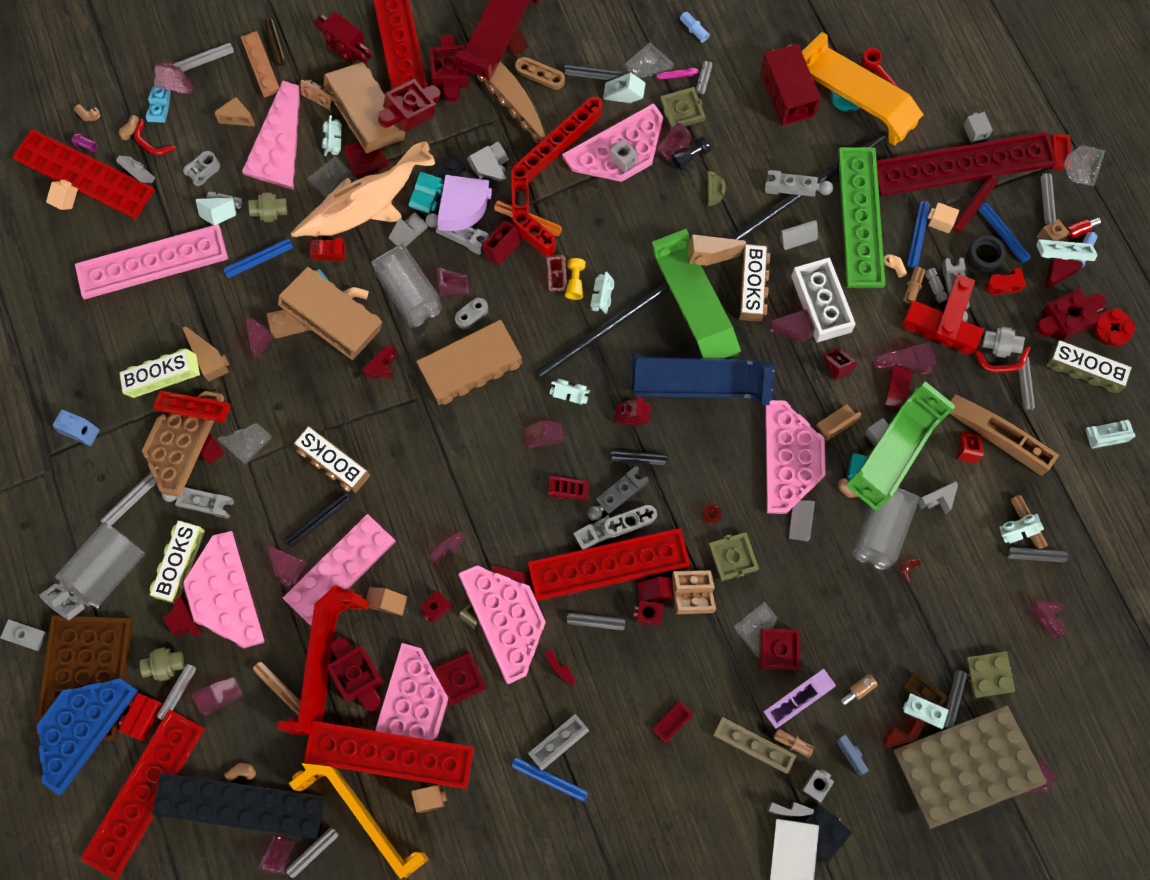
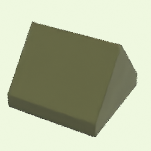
M467 605L460 612L459 618L476 629L480 623L472 605Z

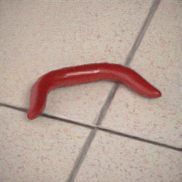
M140 119L134 131V138L141 147L156 156L164 155L176 149L175 146H167L161 149L153 148L141 137L144 120Z
M1027 347L1022 352L1019 361L1012 365L992 366L987 363L979 351H974L981 367L986 371L1005 373L1021 369L1026 363L1031 348Z

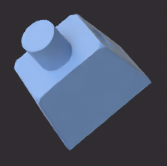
M65 410L60 411L53 424L54 429L58 433L88 446H92L100 429L86 419Z

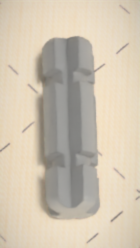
M703 62L696 86L697 94L703 95L705 93L713 65L711 62Z
M210 191L206 199L232 198V196L216 194V192ZM234 197L235 208L240 209L243 201L241 198Z
M935 268L926 270L925 275L930 280L928 282L934 295H937V302L943 303L947 301L948 296L946 292H943L945 289L940 278L936 276Z

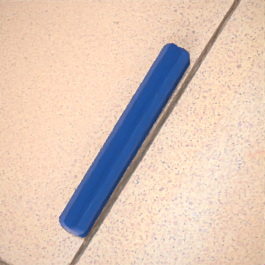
M921 201L918 207L907 266L911 269L918 267L930 208V204L927 201Z
M983 203L978 209L1016 257L1022 263L1028 261L1031 255L989 204Z
M285 239L223 269L227 278H230L292 249L293 245L290 239Z
M515 758L512 763V768L582 802L585 801L588 795L586 790L519 758Z

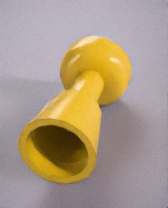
M572 258L567 261V267L572 270V279L568 281L565 297L568 299L579 300L583 298L579 271L585 269L586 262L582 259Z

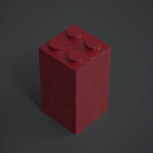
M799 44L786 45L783 48L772 49L764 53L760 73L781 126L815 117L821 97Z

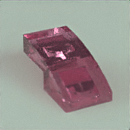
M460 531L443 541L429 556L430 561L438 565L447 550L455 554L465 539L464 533Z

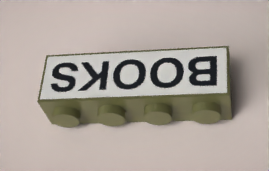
M1058 340L1053 345L1046 366L1051 367L1056 372L1067 373L1072 378L1083 379L1091 385L1104 387L1112 393H1119L1126 387L1132 369L1131 366Z

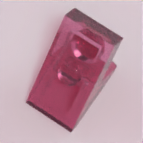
M1037 601L1030 606L1054 639L1068 632L1065 629L1064 622L1055 616L1066 608V605Z

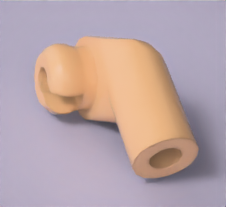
M890 254L884 256V264L895 269L898 277L907 275L901 258Z
M352 287L343 292L347 293L351 299L358 297L366 300L369 291Z

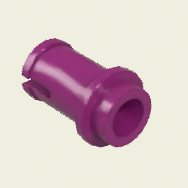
M76 133L72 138V143L76 147L80 146L92 153L97 148V142L84 137L81 133Z

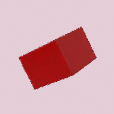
M961 431L956 460L976 464L984 455L981 436Z

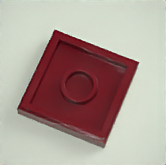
M359 141L343 147V151L357 180L390 166L382 148L366 153Z
M759 629L760 669L800 670V630Z
M471 652L434 668L435 674L448 697L449 706L487 689Z

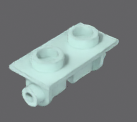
M331 115L327 122L324 121L323 132H325V137L322 140L324 156L327 155L328 151L333 155H338L341 151V139L334 138V136L341 137L342 124L338 119L331 121Z
M605 272V275L599 274L596 277L594 291L599 292V294L592 295L590 304L593 311L601 309L605 314H607L608 307L611 304L610 296L611 291L614 289V280L607 272Z
M558 379L551 383L555 385V388L551 387L550 394L553 397L566 400L567 394H571L569 401L581 405L587 403L588 397L585 394L590 393V390H586L587 386L576 384L575 386L568 385L569 381Z
M1038 513L1026 515L1018 521H1010L1000 527L1005 543H1013L1023 539L1021 532L1025 531L1027 537H1030L1044 530Z
M911 693L908 701L903 706L905 713L941 729L944 727L949 711Z

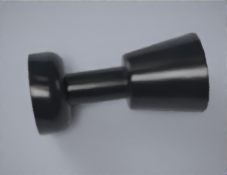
M701 136L696 140L695 147L672 154L671 159L676 168L682 170L692 161L694 155L699 152L708 154L711 148L708 141Z

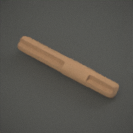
M258 662L253 667V671L299 716L301 701L262 662Z

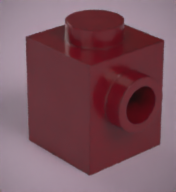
M438 590L420 605L423 610L421 612L422 616L428 622L432 620L434 623L438 622L453 608Z

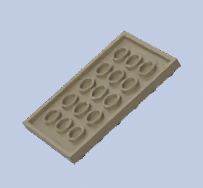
M1008 706L894 750V754L929 829L1047 783Z

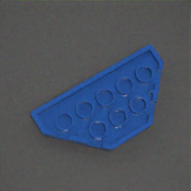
M123 679L63 690L37 724V734H39L40 763H42L43 769L42 784L57 795L62 796L138 690Z

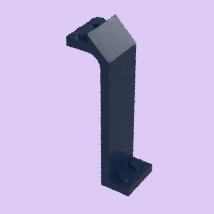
M632 353L630 391L634 396L751 398L757 400L761 405H770V401L773 398L775 363L753 359L643 357L640 353Z

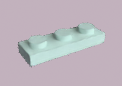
M1038 240L1036 245L1041 257L1095 261L1097 257L1092 244Z

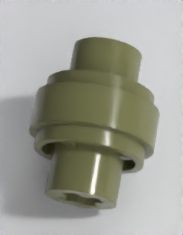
M272 193L258 195V200H249L250 217L260 216V220L264 222L278 220L277 215H287L286 198L276 199V195Z
M165 647L155 649L153 652H150V658L140 660V670L143 678L153 676L155 680L164 681L175 676L176 670L185 669L182 651L171 653L170 649Z

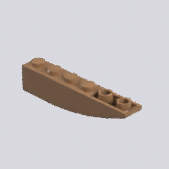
M501 61L490 82L486 78L477 75L481 82L484 81L487 84L488 90L492 94H496L501 105L509 109L511 116L520 121L522 128L531 133V137L536 143H540L545 139L540 119L532 102L517 79Z
M956 394L950 402L955 407L949 414L1039 475L1043 476L1048 472L1059 457V454L987 409Z

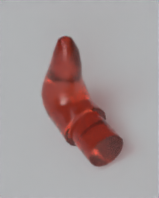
M919 558L906 560L900 565V572L908 583H911L912 580L909 569L921 565Z

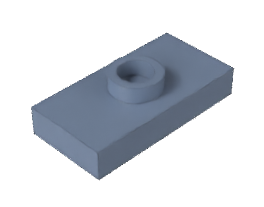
M846 735L836 740L837 744L856 773L863 775L869 770L861 759L862 753L858 747H853Z

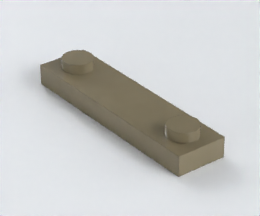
M724 717L721 718L713 735L785 774L789 773L796 758L795 754Z

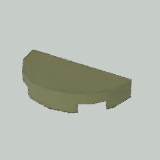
M707 171L708 206H713L723 199L726 185L725 181L716 175L715 172Z

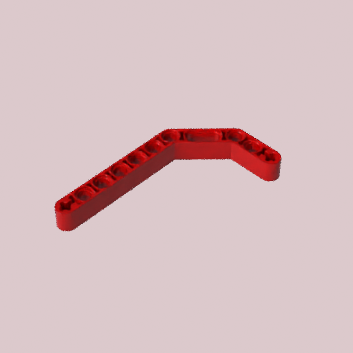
M598 97L589 98L512 168L513 225L517 227L521 237L544 256L554 254L556 238L529 214L528 183L600 119L603 103ZM518 191H523L526 195V203L521 207L515 204V194Z

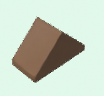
M237 97L215 111V116L221 124L255 125L251 114Z
M369 587L366 600L369 602L368 608L403 616L408 597L386 588Z

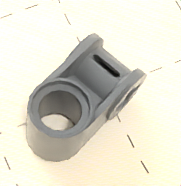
M204 151L195 160L187 164L183 172L193 180L194 185L200 186L219 170L220 163L212 152Z

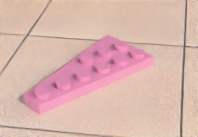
M282 81L242 170L244 175L294 190V165L301 90L299 85Z

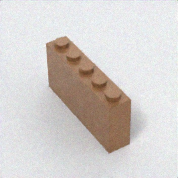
M363 62L325 74V89L332 95V100L366 153L404 140L406 132L397 123L388 128H384L378 123L379 111L385 109L383 107L385 95L381 91L379 83L372 77L370 69Z
M309 267L279 295L278 305L351 360H354L378 334L382 326V321L377 315L371 314L362 304L352 300L347 293L340 291L332 282L325 280L316 270H312Z
M499 320L418 360L417 364L438 405L451 402L458 395L463 396L474 387L485 385L492 378L497 379L508 370H516L522 364V357L503 322Z

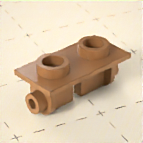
M301 80L300 95L331 110L332 95L325 88L321 90L322 86L312 80Z

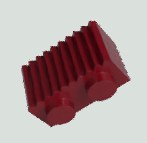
M503 221L501 226H498L496 231H493L491 236L481 244L489 261L499 266L522 241L520 232L515 225Z

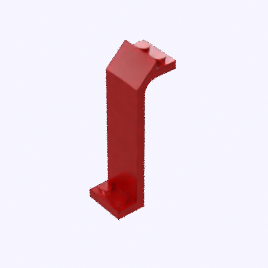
M335 585L314 604L298 719L287 718L286 722L279 721L277 730L293 735L309 736L312 721L323 722L330 675L326 666L331 664L332 660L331 644L335 638L337 618L346 609L368 610L369 602L363 599L362 595L355 594L353 590L343 589Z

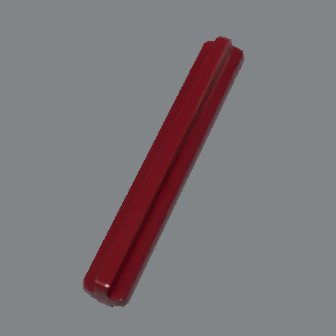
M995 175L989 176L956 220L952 227L955 232L961 233L995 187L998 182V178Z

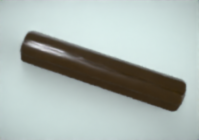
M274 19L266 20L265 24L277 64L279 66L286 65L287 61Z

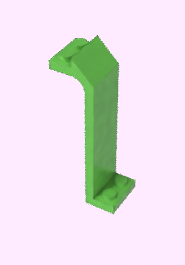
M687 229L653 241L654 258L697 342L701 358L734 359L736 356H739L741 349L733 326L702 266L689 264L687 246L690 238Z
M925 381L918 389L916 388L901 406L860 470L845 486L877 511L894 495L931 432L954 409L955 405Z

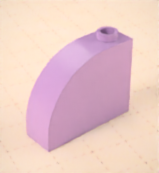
M446 175L438 214V230L458 231L477 223L485 213L487 200L492 197V188H489V180Z
M823 669L769 707L764 713L777 729L836 685Z

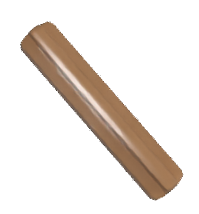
M1021 495L1011 499L1020 519L1026 515H1032ZM1042 533L1030 536L1036 549H1043L1047 546Z

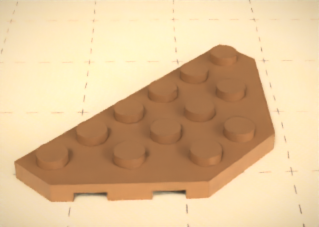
M205 391L199 394V398L224 401V396L219 393ZM172 413L167 416L163 414L156 419L142 452L148 461V466L162 494L176 497L181 496L214 421Z

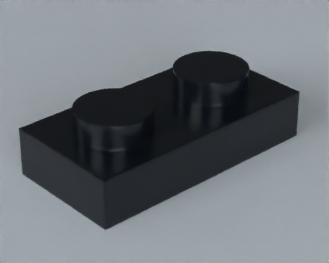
M454 154L426 174L441 178L445 182L446 175L458 176L466 170Z

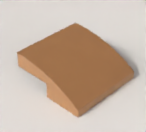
M711 570L673 571L672 580L676 614L714 613L716 611L712 592L715 587Z

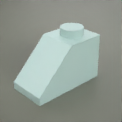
M632 73L605 83L603 99L625 103L640 100L644 95L645 82Z

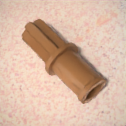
M921 267L914 269L911 280L907 283L908 288L903 298L904 302L910 304L913 300H916L918 291L922 288L921 282L925 269Z
M781 729L775 731L773 738L788 746L790 751L794 750L807 758L812 755L814 746L799 739V736L796 735L794 737Z

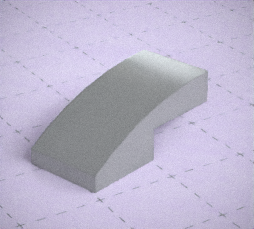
M609 516L573 533L582 550L591 548L611 538L606 536L603 531V526L610 518ZM612 524L609 526V530L613 529L615 532V526H612Z
M57 584L52 585L39 595L49 607L68 620L85 609L82 602L71 597L67 589Z
M795 802L791 803L789 809L774 803H769L767 808L768 812L783 816H805L814 812L813 809Z

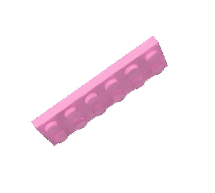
M367 514L283 599L311 625L314 604L335 585L343 589H349L396 541Z

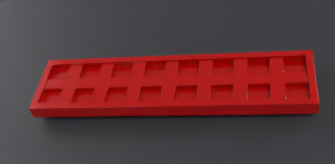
M31 129L12 157L14 161L57 182L60 180L71 182V186L78 188L77 192L135 220L155 191L153 187Z

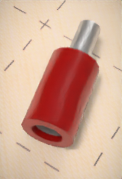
M1100 218L1091 221L1084 219L1065 227L1069 232L1067 238L1071 240L1091 232L1093 226L1101 223Z

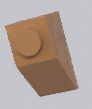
M439 785L411 791L417 813L445 807L444 802L447 801L446 792Z

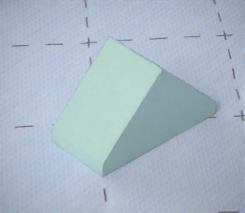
M233 198L196 199L199 217L213 225L236 216Z

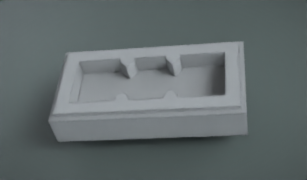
M118 156L117 163L137 180L144 183H153L155 177L143 168L144 165L129 156Z
M8 619L0 638L39 651L47 632Z

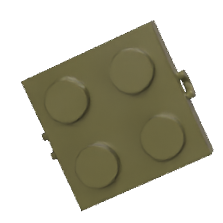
M694 87L660 96L663 112L671 130L705 121L702 100L698 99Z
M747 532L735 536L727 535L721 540L709 543L721 582L735 577H743L745 574L759 570Z
M1007 651L966 658L969 673L967 674V680L971 683L973 698L1015 692L1013 673H1011L1012 668L1010 667Z

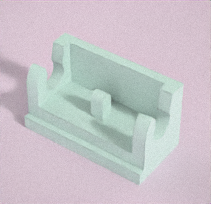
M1129 420L1087 427L1085 429L1091 449L1129 442L1135 437Z

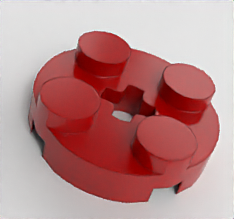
M1121 309L1107 310L1099 316L1100 321L1095 325L1094 332L1101 343L1107 346L1120 347L1131 339L1135 331V325L1131 318ZM1111 324L1117 326L1118 332L1110 329L1112 327Z

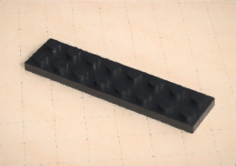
M160 773L152 816L318 839L326 796Z

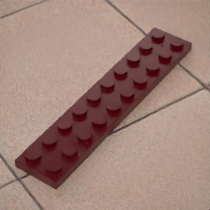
M1048 131L876 161L880 197L986 179L993 175L997 177L1057 165V159Z

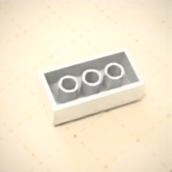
M826 258L795 267L791 277L816 343L851 333L856 324L831 259Z

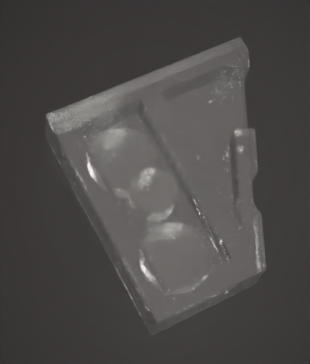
M651 43L647 44L625 63V68L638 78L667 71L674 67V63Z
M256 423L248 426L246 429L237 430L232 435L219 437L218 440L242 463L246 464L272 436Z
M764 602L733 627L757 657L760 656L759 629H773L777 616Z

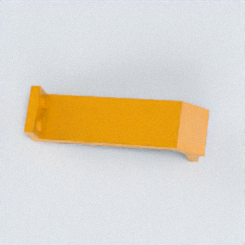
M821 32L802 51L813 80L885 122L889 129V143L893 146L902 141L906 134L917 126L918 120L924 115L910 94L828 48L827 34Z
M302 763L306 770H300L292 777L293 781L289 784L293 790L302 792L316 780L326 776L400 879L403 877L407 878L429 860L425 853L414 852L405 859V863L338 769Z

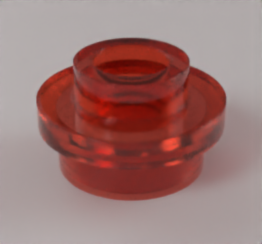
M708 505L704 508L702 517L706 523L716 524L721 520L722 512L718 506ZM708 513H715V517L710 518Z

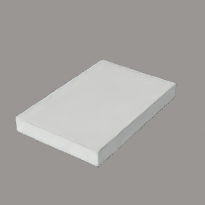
M776 819L770 880H814L819 825Z

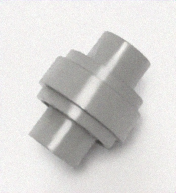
M1001 327L997 328L996 332L985 331L982 347L992 349V354H995V356L1006 358V356L1010 357L1011 352L1022 353L1025 337L1016 336L1015 330H1012V328Z

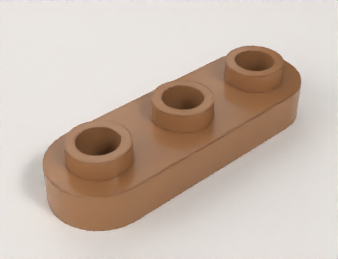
M527 57L519 58L516 61V72L520 76L555 90L561 89L565 84V76L559 70Z

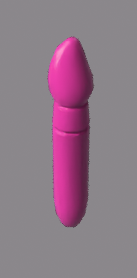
M688 68L687 70L662 72L657 74L656 78L670 79L693 76L699 73V70Z

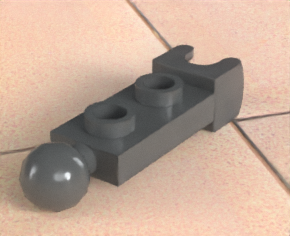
M635 466L596 499L599 505L588 509V518L592 521H597L602 517L603 511L607 515L611 514L636 492L644 488L649 483L648 477H644L641 480L636 479L635 476L638 474L639 467Z

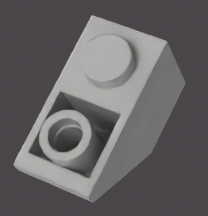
M489 146L467 158L476 175L499 182L506 179L504 167L498 164L496 160L497 155Z

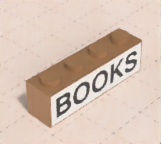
M746 244L744 247L739 320L761 322L763 315H767V304H764V299L768 297V287H765V281L769 280V270H766V264L770 262V253H767V246Z
M309 426L294 442L297 448L296 452L303 458L309 457L312 460L310 463L317 469L322 467L326 470L325 474L333 481L335 479L341 482L340 486L347 492L352 490L356 493L370 477L365 468Z

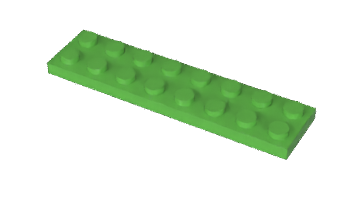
M839 148L838 161L847 288H884L885 272L876 149Z

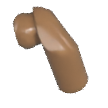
M80 104L74 108V111L84 121H96L100 117V111L97 108H91L89 111H86Z
M131 115L128 123L120 128L119 135L122 140H128L130 135L134 133L139 121L137 116Z
M843 478L839 480V489L849 498L859 497L845 486L848 479Z
M239 763L227 771L224 776L229 782L239 775L246 776L250 780L255 777L256 771L250 764Z

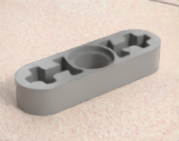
M645 505L609 518L603 526V531L606 536L613 538L647 526L654 522L657 517V511L653 506ZM645 511L652 514L650 519L648 516L641 518V520L639 518L644 515ZM625 518H634L635 525H627L625 522ZM621 521V526H618L615 529V532L613 531V529L609 530L610 524H612V526L619 525Z

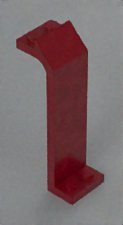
M490 0L464 52L458 50L455 55L457 69L471 72L486 78L490 82L529 3L538 4L540 0Z

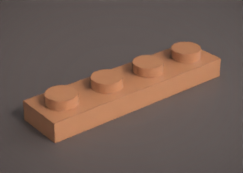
M255 31L241 36L264 98L278 93L279 85L258 32Z

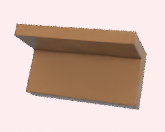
M847 404L817 423L816 428L825 440L828 441L856 423L862 414L860 412L855 414Z

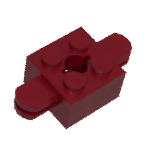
M336 11L328 18L320 14L318 19L313 21L314 26L322 32L327 48L332 52H337L344 61L354 64L359 60L366 64L368 59H371L372 53L365 46L362 31Z
M444 35L440 38L439 47L430 48L433 86L443 90V96L446 101L456 102L460 98V88L469 87L468 71L458 70L455 60L457 51L464 52L465 45H456V40L453 36Z
M413 79L386 92L383 104L385 109L379 111L378 123L384 128L391 127L397 123L406 132L432 119L436 103L439 102V89L433 85L423 89Z
M1081 288L1048 303L1041 311L1044 318L1040 319L1036 324V331L1042 337L1055 334L1058 340L1066 341L1093 328L1100 321L1097 312H1100L1106 306V299L1100 293L1086 297Z
M344 638L336 639L331 644V651L336 661L326 667L347 703L350 704L358 699L363 709L369 712L376 711L381 705V698L375 688L384 684V680L365 647L361 645L353 650L348 640Z

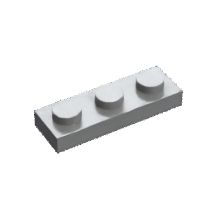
M574 714L528 754L538 767L543 770L589 732V730L579 717Z

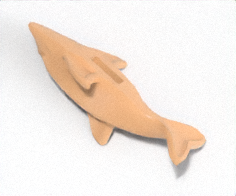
M420 142L412 146L402 159L386 172L366 176L352 183L349 178H346L318 207L291 232V236H332L350 230L369 219L387 222L398 221L402 216L392 205V199L405 185L415 165L430 166L435 164L433 156L428 153L430 150L428 143Z

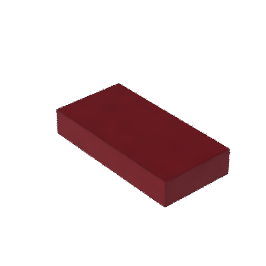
M679 700L651 730L666 744L694 714Z

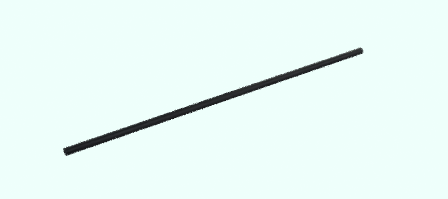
M882 131L859 148H875L888 139L889 135L886 131ZM839 162L818 175L817 183L820 184L823 181H827L839 173ZM791 194L727 239L742 240L805 195ZM665 281L536 370L537 376L540 379L670 290L667 282Z

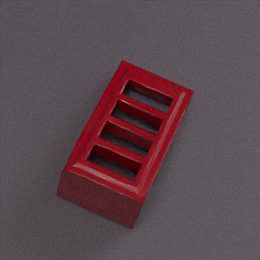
M550 476L549 498L587 501L589 481ZM556 484H559V492L555 491ZM564 484H567V493L563 492ZM571 485H575L574 494H571ZM579 485L583 486L582 495H578Z

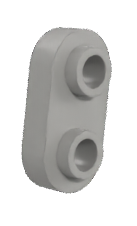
M475 298L457 312L455 316L457 326L461 329L471 328L488 313L487 302L482 298ZM478 304H480V305L482 306V307L479 308V309H478V308H475V306L478 305ZM463 316L468 317L466 320L461 319Z

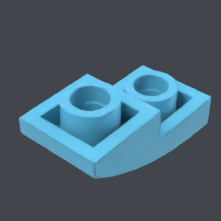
M152 87L148 98L150 105L146 114L147 122L165 123L169 109L170 88Z

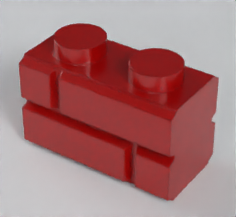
M137 693L128 704L130 708L127 714L121 717L118 731L140 741H145L163 703Z

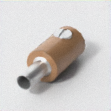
M867 674L849 688L850 693L842 698L841 702L846 705L854 698L860 700L878 686L877 682L870 674Z

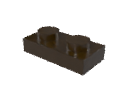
M916 671L912 673L902 686L909 694L911 693L940 707L948 698Z

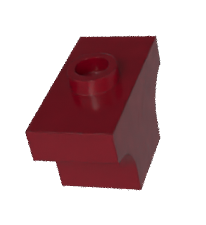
M635 397L617 404L615 423L636 426L649 423L651 404L645 403L644 398Z
M180 596L174 599L173 610L163 617L171 633L177 637L188 632L196 637L203 634L200 625L193 622L190 607L186 600Z

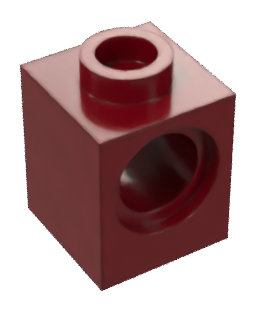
M640 601L639 606H635L633 617L637 618L638 624L660 627L664 604ZM645 609H650L654 615L651 618H646L642 612Z

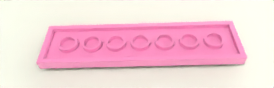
M217 224L76 263L75 267L81 295L84 299L224 261L228 259L221 228Z

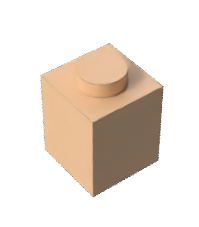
M66 180L52 182L46 203L61 210L72 209L78 188L71 186L72 183Z
M938 203L935 209L931 208L928 226L950 233L959 210Z

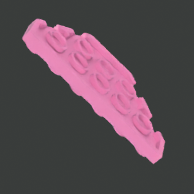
M653 103L562 154L563 159L573 172L622 182L652 165L663 116ZM622 139L638 153V162L625 173L610 159L611 146L616 142L619 143Z
M772 400L770 405H765L767 513L787 514L796 503L825 477L824 437L810 427V424L800 414L798 415L786 401Z
M230 531L213 535L183 582L193 622L211 629L212 632L225 639H230L242 648L264 643L233 533Z
M475 566L459 573L460 580L506 684L525 677L546 623L530 586L511 580L498 573H493L480 566Z
M404 643L401 644L375 731L428 740L437 739L447 707L448 697L421 648Z

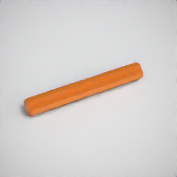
M498 200L494 206L495 211L512 217V205ZM529 213L553 235H560L562 231L561 226Z

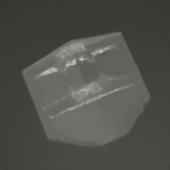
M1081 145L1067 155L1064 167L1070 181L1094 186L1105 150Z

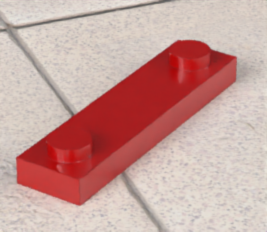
M957 274L935 337L951 343L955 341L975 280Z
M160 391L153 408L156 411L224 423L231 406L227 402Z

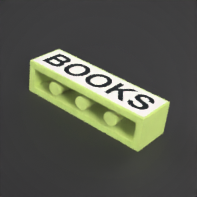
M179 349L176 353L162 355L159 359L145 361L142 365L131 366L127 370L119 372L122 392L132 398L200 375L197 356L188 349Z
M178 521L171 531L172 538L170 543L164 549V559L157 568L156 580L150 586V596L173 604L174 599L179 596L181 597L184 589L183 582L191 571L205 530L199 526Z

